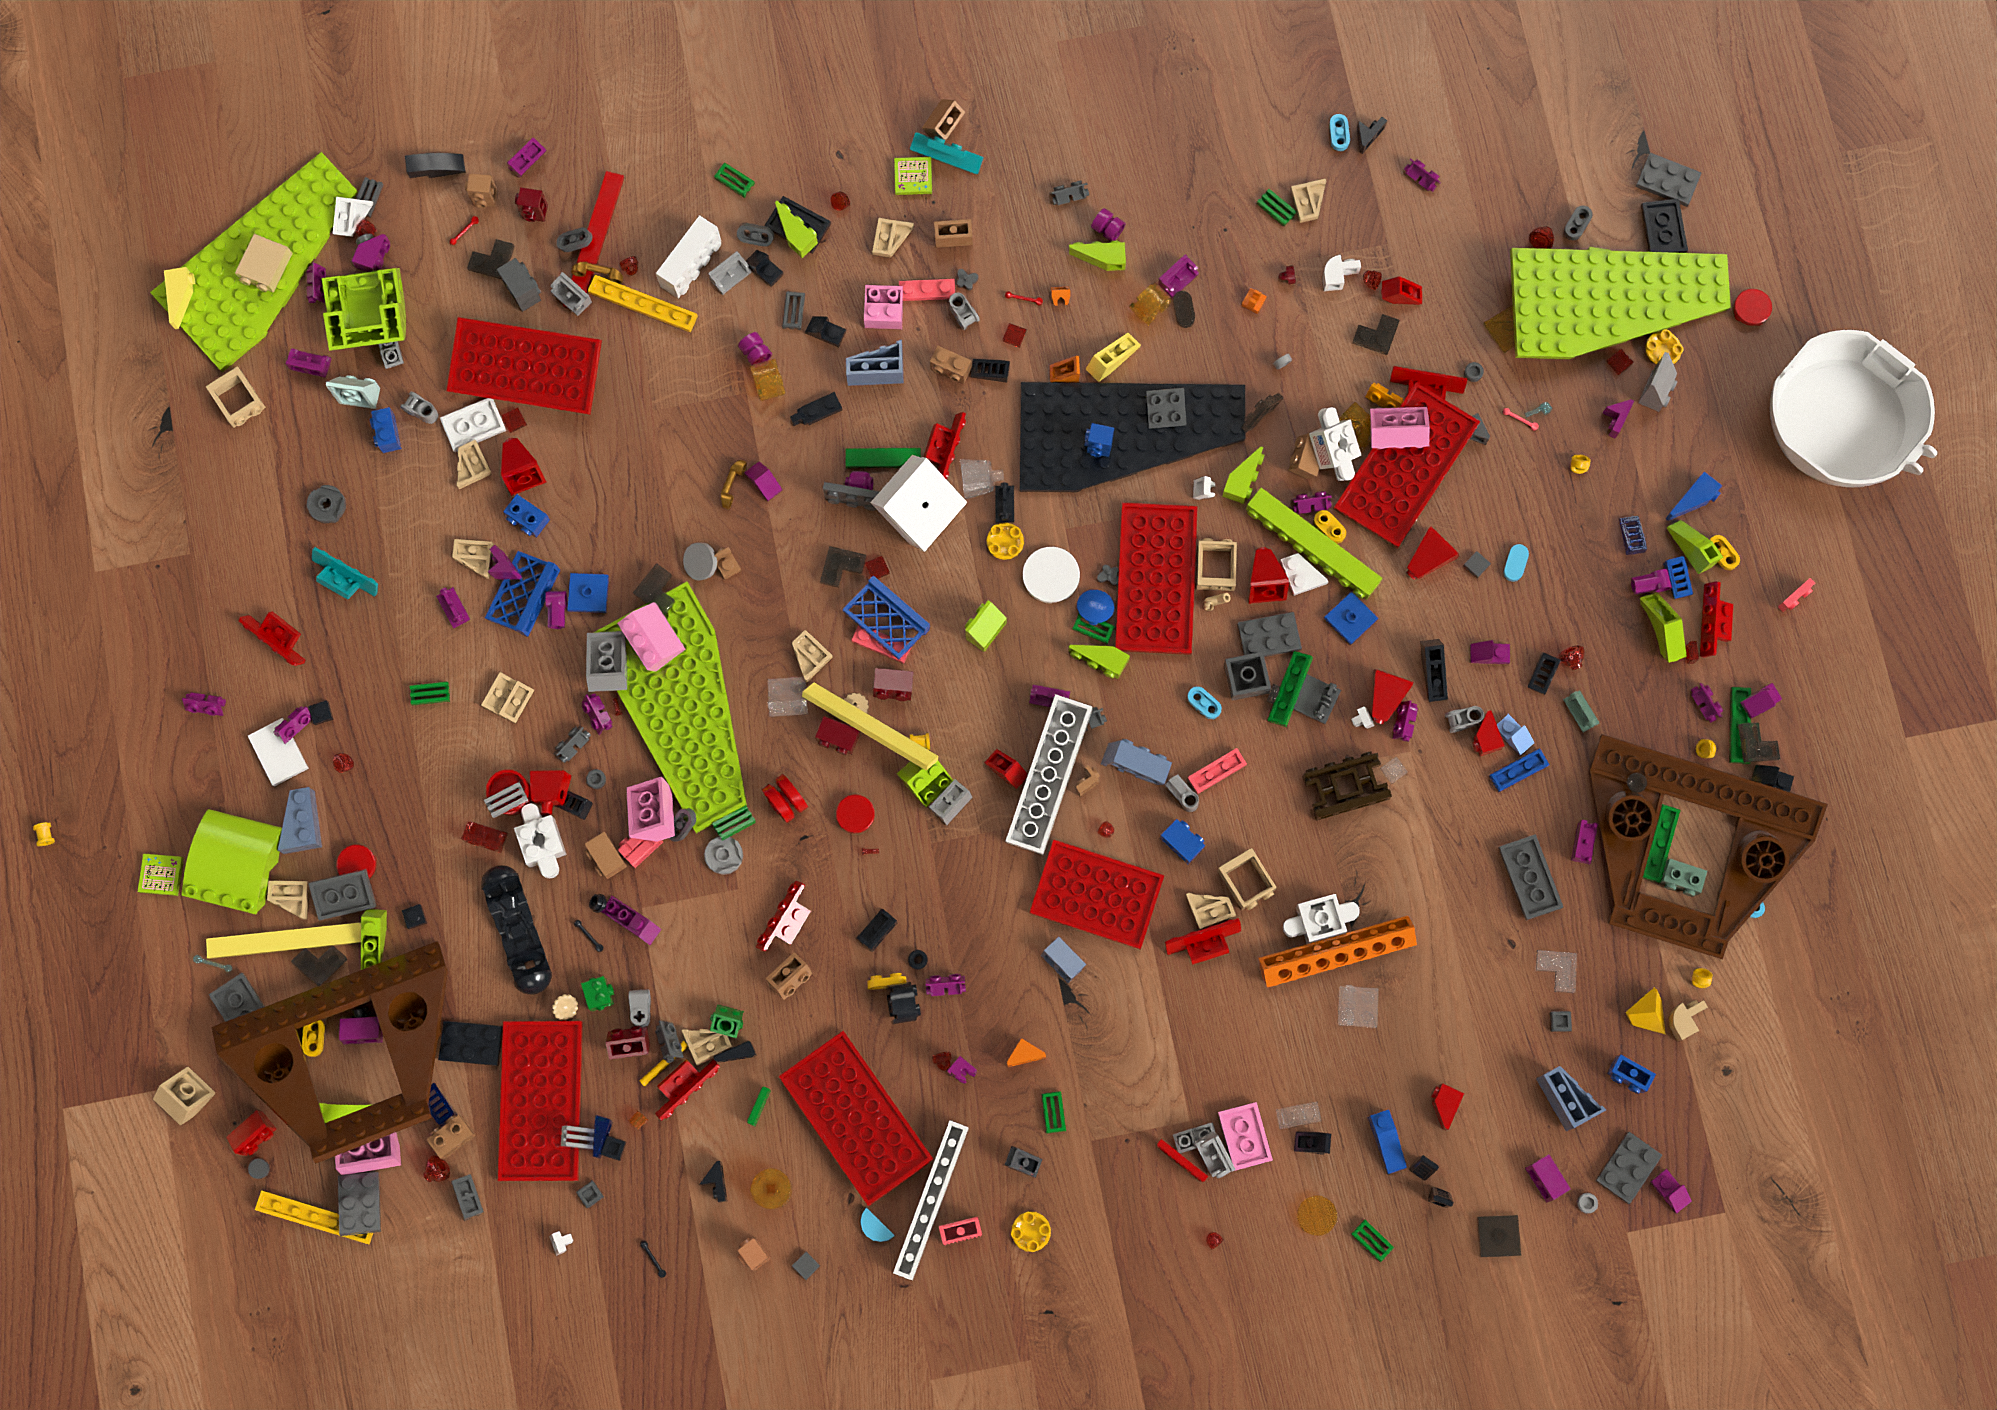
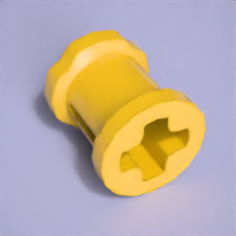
M929 733L919 736L910 734V740L930 750Z
M45 822L33 826V830L37 834V846H46L55 842L54 838L51 837V823Z

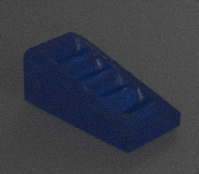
M1639 516L1620 518L1626 555L1645 553L1647 551V544ZM1635 521V525L1626 526L1627 522ZM1636 529L1637 532L1628 533V530ZM1630 536H1638V538L1630 539ZM1639 542V545H1636V546H1632V544H1631V543Z
M433 1083L430 1092L435 1090L436 1093L429 1098L428 1105L432 1117L439 1126H443L447 1119L458 1114L436 1083ZM439 1096L440 1100L431 1105L430 1102ZM443 1102L444 1106L435 1111L434 1108ZM445 1109L448 1110L447 1113L439 1117V1114L441 1112H443Z
M598 1115L595 1116L593 1157L600 1159L606 1137L609 1136L613 1122Z

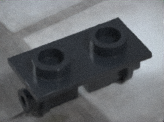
M1006 482L1001 483V486H995L996 523L1014 522V486H1008Z

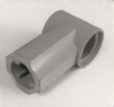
M1178 774L1165 784L1185 811L1193 812L1198 808V795L1188 787ZM1193 798L1196 802L1194 805L1189 806L1185 803V800Z

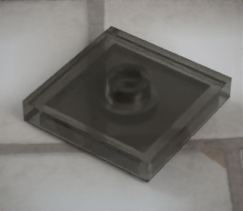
M1518 1215L1477 1217L1480 1258L1521 1256Z

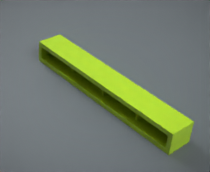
M1260 488L1247 504L1246 510L1250 517L1259 519L1263 522L1262 524L1266 529L1275 531L1282 541H1288L1297 552H1303L1307 555L1309 561L1313 564L1322 566L1325 573L1330 576L1334 575L1339 579L1338 582L1341 585L1354 590L1353 593L1357 597L1367 600L1383 579L1381 576L1263 488Z

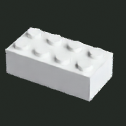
M699 215L656 272L661 288L678 299L687 292L691 281L697 279L700 269L703 265L706 266L709 263L712 253L716 252L721 246V238L717 226Z

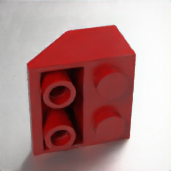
M256 1110L226 1138L235 1154L250 1156L259 1149V1144L263 1141H268L274 1136L273 1132L277 1128L262 1111Z

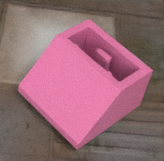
M865 285V328L902 329L903 286Z

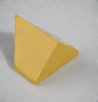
M1654 987L1625 1013L1630 1024L1666 1035L1662 1000L1657 989Z

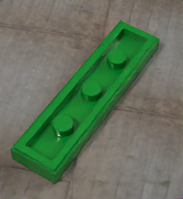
M847 448L846 468H901L911 455L921 458V448Z
M1293 652L1268 717L1269 723L1287 727L1313 659L1311 655Z
M1730 688L1729 763L1750 764L1751 719L1740 702L1751 696V688Z
M1662 804L1643 879L1658 884L1661 883L1680 809Z

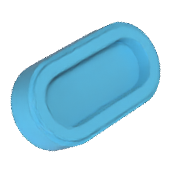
M1514 545L1509 551L1503 574L1511 582L1518 581L1524 573L1529 556V551L1524 545Z

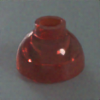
M1544 226L1532 230L1529 234L1530 244L1536 249H1551L1554 244L1552 229Z
M1575 645L1566 648L1559 653L1558 658L1564 665L1571 667L1572 670L1579 669L1583 666L1584 647Z
M433 1155L426 1162L423 1176L428 1182H441L450 1177V1167L444 1159Z

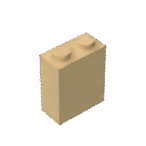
M254 234L235 274L238 276L239 281L245 285L253 284L263 292L268 290L274 293L292 256V252L287 246Z

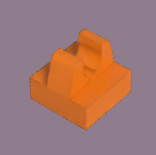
M1069 286L1051 287V296L1055 306H1058L1057 301L1060 297L1064 299L1065 305H1068L1070 299Z
M1250 288L1241 306L1258 314L1267 296L1256 289Z

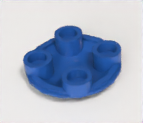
M1088 590L1079 597L1076 608L1080 616L1088 621L1090 625H1097L1107 621L1112 616L1114 602L1103 591Z

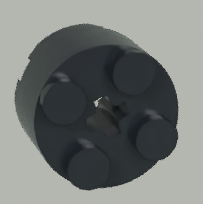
M911 982L887 985L886 990H890V995H887L889 1015L895 1019L891 1021L892 1024L916 1021L917 1017L921 1015L920 1006L915 1002V996H918L916 984L912 985Z

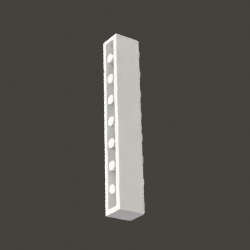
M953 1121L948 1123L893 1273L910 1280L914 1279L969 1129L966 1126Z

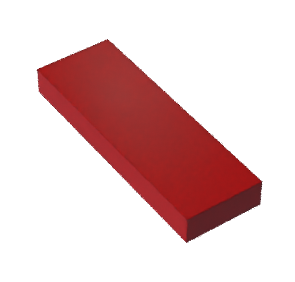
M1160 1139L1157 1143V1148L1201 1183L1205 1182L1209 1177L1164 1140Z

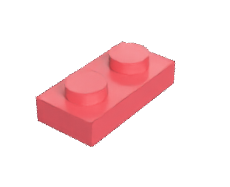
M1809 578L1781 603L1778 608L1782 612L1787 608L1792 610L1799 604L1797 600L1801 596L1806 598L1813 591L1811 587L1815 582Z

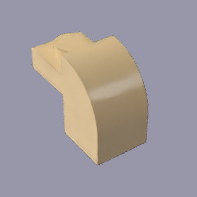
M1695 1000L1687 1004L1686 1007L1681 1003L1671 1011L1669 1026L1677 1041H1681L1699 1031L1691 1016L1708 1008L1704 1000L1699 1003Z

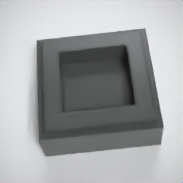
M1476 551L1463 566L1478 578L1491 563Z
M1571 1011L1550 1012L1551 1032L1572 1031Z
M593 1180L576 1192L587 1209L604 1198Z
M806 1251L792 1267L807 1280L820 1265Z

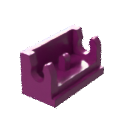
M532 138L507 162L508 169L514 171L517 177L520 178L547 150L536 139Z
M1185 254L1159 278L1158 286L1173 299L1199 275L1198 267Z
M291 348L285 364L290 370L326 378L331 357L306 353Z
M1587 820L1578 822L1571 861L1591 864L1597 823L1589 824Z
M378 1018L340 1019L339 1040L344 1045L383 1043V1033Z
M961 1056L958 1057L947 1071L949 1076L953 1075L964 1084L967 1083L964 1077L967 1073L972 1077L977 1074V1070Z
M1550 1155L1537 1160L1525 1168L1546 1203L1558 1198L1571 1189Z

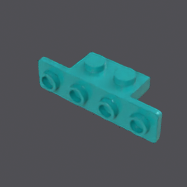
M918 132L915 133L910 147L912 151L974 174L979 173L984 159L983 156L962 149V146L952 143L950 145L945 143L943 138L937 136L932 138Z
M316 547L312 549V561L324 567L316 577V582L347 600L359 588L374 597L377 595L378 583L374 579L368 578L357 569L349 567L339 559H335L324 550Z

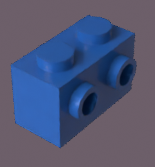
M390 407L371 411L372 418H370V424L376 433L373 436L375 446L379 447L383 453L402 449L395 414Z
M1092 423L1091 429H1087L1084 446H1088L1087 453L1094 457H1101V455L1109 457L1114 428Z
M518 494L515 495L503 511L507 517L506 520L513 526L519 525L522 527V532L528 536L532 534L536 538L550 521L546 513Z
M1176 819L1161 834L1160 839L1186 864H1189L1204 849V840L1197 833L1194 835L1189 830L1190 827L1185 821Z
M1621 1054L1615 1057L1607 1072L1611 1076V1080L1618 1084L1623 1082L1629 1086L1628 1089L1636 1094L1647 1092L1656 1076L1655 1073Z

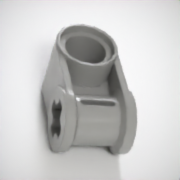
M954 293L950 296V311L963 330H966L967 326L973 322L980 321L978 314L963 294ZM961 301L962 305L954 306L953 302Z
M410 391V396L405 404L400 406L402 410L425 423L432 424L438 419V412L435 407L412 391ZM432 410L429 415H424L426 411Z
M1472 706L1445 713V717L1448 718L1451 727L1449 729L1450 733L1479 725L1484 717L1483 710L1478 706ZM1475 712L1478 714L1479 719L1472 720L1469 714Z
M649 989L629 991L630 1018L635 1026L645 1027L650 1023L651 997ZM640 1014L645 1017L641 1019V1022L636 1019L639 1018Z

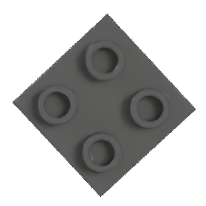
M1184 388L1146 391L1149 429L1186 425Z
M1307 674L1294 710L1326 724L1341 690L1336 688L1337 685L1334 683L1327 684Z

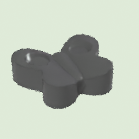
M959 269L957 273L959 278L957 286L959 288L965 286L967 290H972L973 284L979 279L978 274L972 273L968 275L963 269Z
M1104 565L1102 572L1097 576V581L1102 583L1108 580L1113 586H1117L1119 569Z

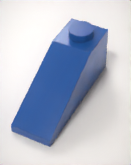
M1703 472L1665 519L1669 521L1707 505L1710 500L1714 502L1721 494L1718 490L1722 485L1706 472Z
M1386 1110L1367 1117L1387 1173L1390 1174L1407 1168L1390 1111Z

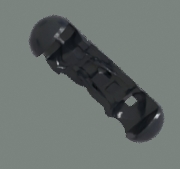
M494 866L484 873L481 880V889L485 893V900L496 928L502 936V944L507 956L506 961L514 977V986L523 994L534 995L541 993L549 986L552 972L538 932L534 926L519 875L509 866ZM533 960L535 966L526 969L525 963Z

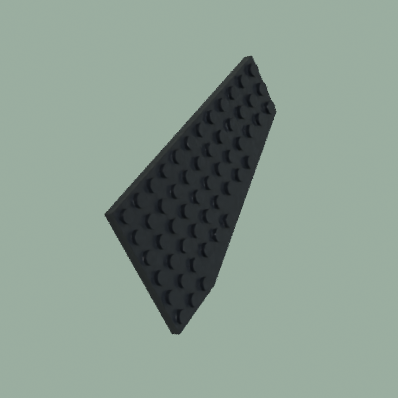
M1021 382L1020 492H1079L1082 489L1122 479L1160 465H1167L1193 457L1196 454L1245 441V385ZM1184 388L1186 425L1149 429L1146 391ZM1092 423L1114 428L1109 457L1102 455L1101 457H1094L1087 453L1088 446H1084L1087 429H1091Z

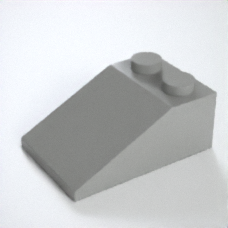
M1665 352L1652 370L1638 402L1658 412L1662 407L1666 408L1671 398L1668 394L1670 390H1674L1677 384L1675 380L1677 372L1669 353Z
M622 631L587 633L586 679L588 692L627 690L626 636Z

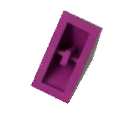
M760 461L744 472L767 501L782 491L781 486L771 471Z

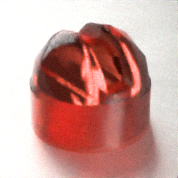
M1105 821L1099 827L1098 834L1104 838H1110V834H1114L1115 829L1111 823Z
M1211 1232L1206 1237L1207 1245L1211 1250L1220 1245L1224 1240L1216 1232Z

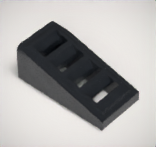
M973 359L970 377L1007 383L1010 361ZM978 365H981L980 373H977ZM985 366H989L988 373H984ZM992 367H996L995 374H991ZM1000 368H1003L1002 374H999Z
M1542 652L1527 687L1545 695L1561 660ZM1544 659L1551 663H1554L1553 666L1551 667L1547 664H1544ZM1541 666L1548 670H1551L1550 673L1548 674L1544 671H1541ZM1538 673L1545 677H1548L1547 680L1545 681L1541 678H1538ZM1536 680V681H1538V682H1540V683H1542V684H1545V685H1544V687L1542 688V687H1540V686H1538V685H1535V684H1533V683H1534V681Z
M568 791L565 802L568 796L570 798L566 806L564 804L553 805L585 820L593 803L584 797ZM575 800H577V802H576L574 808L571 809L572 806H573V804H574V802H575Z
M746 1041L714 1056L716 1062L721 1063L757 1056L752 1042Z
M1422 1155L1415 1159L1409 1170L1422 1180H1427L1438 1170L1439 1165Z
M1437 1187L1431 1188L1428 1202L1444 1208L1453 1206L1454 1201L1451 1193Z

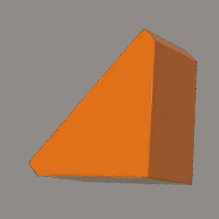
M1079 356L1050 365V382L1079 383Z
M1021 1038L1007 1061V1067L1045 1059L1046 1054Z

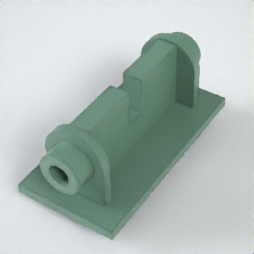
M1576 691L1563 699L1582 732L1599 724L1598 719L1581 691Z

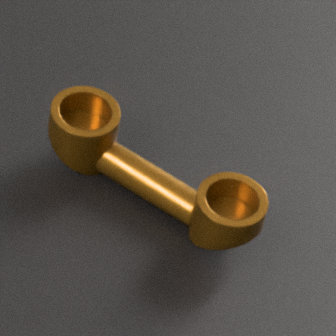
M580 262L573 265L571 269V274L584 277L588 270L609 275L608 280L618 284L623 283V275L613 267Z
M738 460L729 470L721 491V503L725 509L729 510L731 508L734 496L730 495L729 491L736 474L743 476L747 461Z

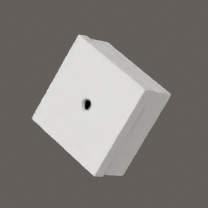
M911 455L870 503L910 545L925 552L965 506L967 501L927 458Z

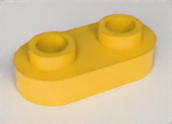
M1326 510L1316 513L1313 520L1315 527L1336 544L1341 543L1346 537L1344 526ZM1326 517L1327 521L1323 522L1320 518ZM1338 530L1340 535H1335L1333 531Z
M1721 535L1713 536L1710 540L1714 544L1719 545L1720 548L1718 550L1723 556L1718 563L1725 570L1735 569L1740 563L1738 553L1725 537ZM1726 559H1730L1731 564H1728Z
M902 973L890 974L888 978L876 975L871 976V980L867 981V986L869 990L885 989L887 985L905 983L907 981L906 976H902Z
M322 1020L303 1027L302 1049L307 1056L316 1057L323 1051L325 1024ZM314 1024L318 1025V1029L316 1031L312 1030ZM312 1044H316L314 1051L311 1050Z

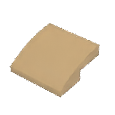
M499 672L481 706L516 723L534 689Z

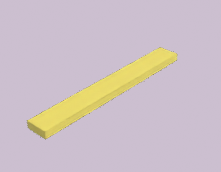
M813 683L803 691L802 697L926 771L937 762L938 755L818 684Z
M361 923L206 939L207 958L361 943Z

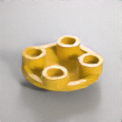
M1667 329L1653 333L1647 339L1645 345L1648 358L1655 364L1658 363L1665 352L1669 353L1673 364H1675L1683 352V346L1678 338Z
M1010 523L994 525L986 539L987 548L990 553L1002 560L1016 557L1022 551L1024 545V538L1020 528Z
M1026 1212L1015 1219L1012 1225L1011 1236L1014 1243L1020 1249L1035 1252L1042 1249L1048 1243L1051 1236V1228L1048 1220L1043 1215L1037 1212Z

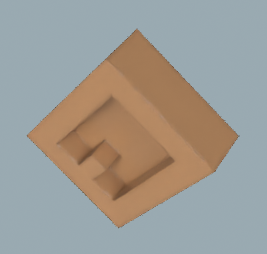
M729 547L726 549L720 548L715 552L714 556L717 557V567L725 580L741 571Z
M1089 765L1085 766V772L1089 778L1084 777L1077 782L1076 792L1080 797L1099 784L1098 778L1100 775L1094 767L1090 768Z

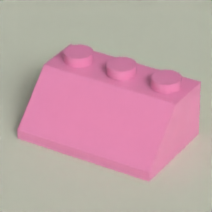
M1427 407L1370 409L1372 448H1422L1429 446L1430 427Z
M655 602L631 612L617 623L647 670H659L685 650V647Z
M658 777L627 787L630 838L660 841L675 836L672 789L662 777Z
M395 1132L335 1156L336 1170L341 1175H349L400 1166L401 1156L397 1133Z

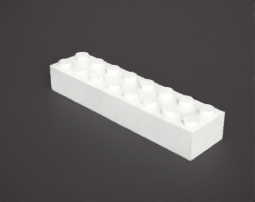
M1055 694L1006 838V843L1044 855L1093 710L1092 706Z

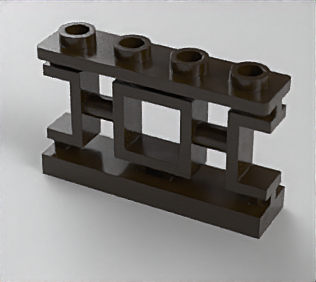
M1372 751L1361 754V757L1357 759L1349 757L1343 759V763L1335 764V762L1325 764V768L1317 770V767L1306 770V773L1302 776L1305 786L1315 785L1320 802L1312 804L1316 821L1390 800L1392 794L1390 789H1388L1387 782L1377 785L1372 769L1381 765L1378 753L1372 754ZM1372 761V763L1365 766L1368 775L1359 777L1356 767L1348 769ZM1336 772L1329 776L1331 785L1322 788L1319 778L1311 780V778ZM1352 774L1357 791L1340 795L1336 779ZM1371 782L1374 792L1381 790V792L1357 798V796L1364 794L1362 784ZM1334 793L1337 802L1345 800L1343 803L1320 809V807L1327 804L1325 799L1327 794Z

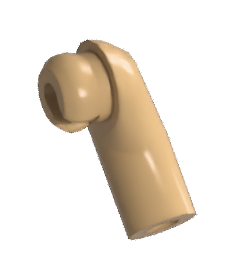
M1228 593L1208 597L1203 602V608L1211 611L1214 609V606L1229 602L1231 597Z

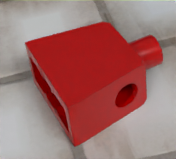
M530 771L531 800L541 806V815H552L553 805H563L565 803L571 781V775L566 771Z

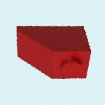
M1401 276L1382 281L1381 295L1383 300L1392 304H1422V286Z
M1491 710L1487 711L1472 742L1475 752H1478L1480 757L1502 750L1505 746Z
M998 749L984 762L1002 780L1015 789L1028 777V773L1016 760Z
M1442 1083L1439 1087L1435 1086L1431 1097L1434 1098L1432 1105L1441 1128L1447 1131L1465 1093Z

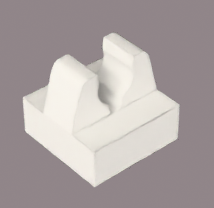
M1204 476L1194 480V499L1200 500L1215 496V493L1210 492V488L1215 486L1210 477Z
M1366 707L1357 709L1359 715L1351 719L1356 727L1364 725L1368 729L1375 726Z
M560 1231L550 1236L556 1256L566 1251L565 1246L573 1242L571 1234L561 1236Z

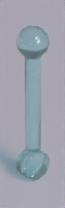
M199 955L193 958L195 963L202 962L225 969L226 972L232 971V966L229 964L222 965L205 960Z

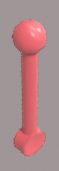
M1509 408L1503 409L1504 415H1510L1527 424L1533 431L1538 429L1539 425L1537 423H1531L1510 412Z

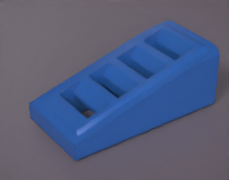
M1684 556L1666 560L1663 566L1664 569L1668 570L1673 598L1678 599L1693 595ZM1673 565H1679L1678 568L1672 569ZM1681 572V574H1682V575L1674 576V573ZM1682 579H1683V581H1684L1683 583H1679V584H1676V583H1675V581L1682 580ZM1686 587V590L1677 592V588Z

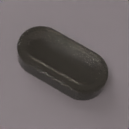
M1179 291L1173 298L1176 321L1179 326L1188 328L1195 322L1192 297L1186 291Z

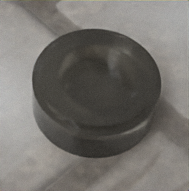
M1272 685L1266 700L1267 702L1272 704L1275 702L1280 686Z
M1632 773L1627 778V786L1633 792H1642L1647 786V779L1641 773Z

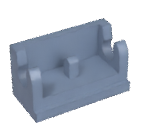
M1060 937L1053 941L1041 954L1044 960L1067 983L1086 966L1081 958Z

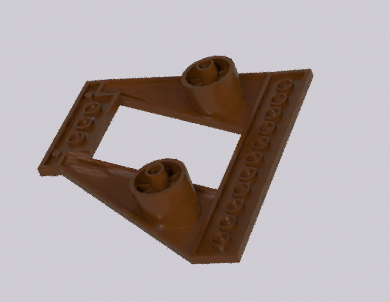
M1601 734L1589 773L1614 902L1608 924L1723 960L1729 940L1815 842L1828 804ZM1664 795L1738 817L1714 915L1639 892ZM1629 799L1635 800L1633 807H1627L1624 801ZM1638 800L1643 802L1646 808L1638 811L1636 809ZM1623 803L1625 809L1622 812L1615 811L1616 807ZM1647 811V820L1641 819L1640 814ZM1613 813L1621 815V820L1613 824ZM1634 814L1633 819L1629 820L1628 816ZM1644 822V826L1639 830L1637 826ZM1622 823L1626 825L1624 833L1618 831L1615 827ZM1629 827H1635L1637 832L1629 834ZM1764 840L1767 841L1765 848H1760L1757 843ZM1771 841L1777 846V850L1773 852L1769 850ZM1755 844L1757 850L1754 853L1748 852L1750 847ZM1779 853L1778 861H1776L1773 857V855ZM1746 854L1753 856V861L1748 864L1745 862ZM1776 863L1775 868L1771 870V867ZM1755 864L1759 866L1756 874L1750 872L1747 868ZM1762 867L1769 870L1768 873L1760 874Z
M438 941L427 944L426 946L211 1027L219 1059L310 1147L315 1164L432 1118L428 1103L437 1042L441 1034L440 1022L448 975L441 946ZM372 1001L402 1093L325 1123L296 1029Z

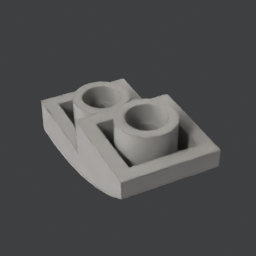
M398 341L379 344L386 369L404 364Z
M1213 1123L1173 1134L1178 1152L1183 1153L1197 1149L1195 1141L1212 1131L1216 1134Z

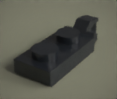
M835 392L797 409V413L790 416V420L793 426L802 422L804 425H811L843 409Z

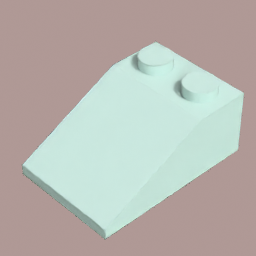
M354 376L337 377L326 382V387L339 404L376 409L380 387L375 380L369 378L359 380Z

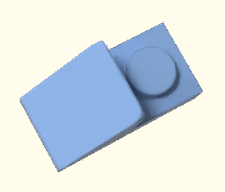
M1509 714L1497 724L1502 738L1519 756L1534 744L1526 726L1521 727Z

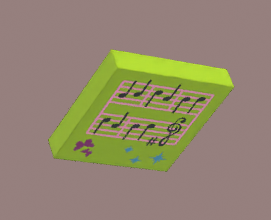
M931 157L894 158L895 195L932 194Z
M143 854L138 892L178 896L184 858L179 856Z

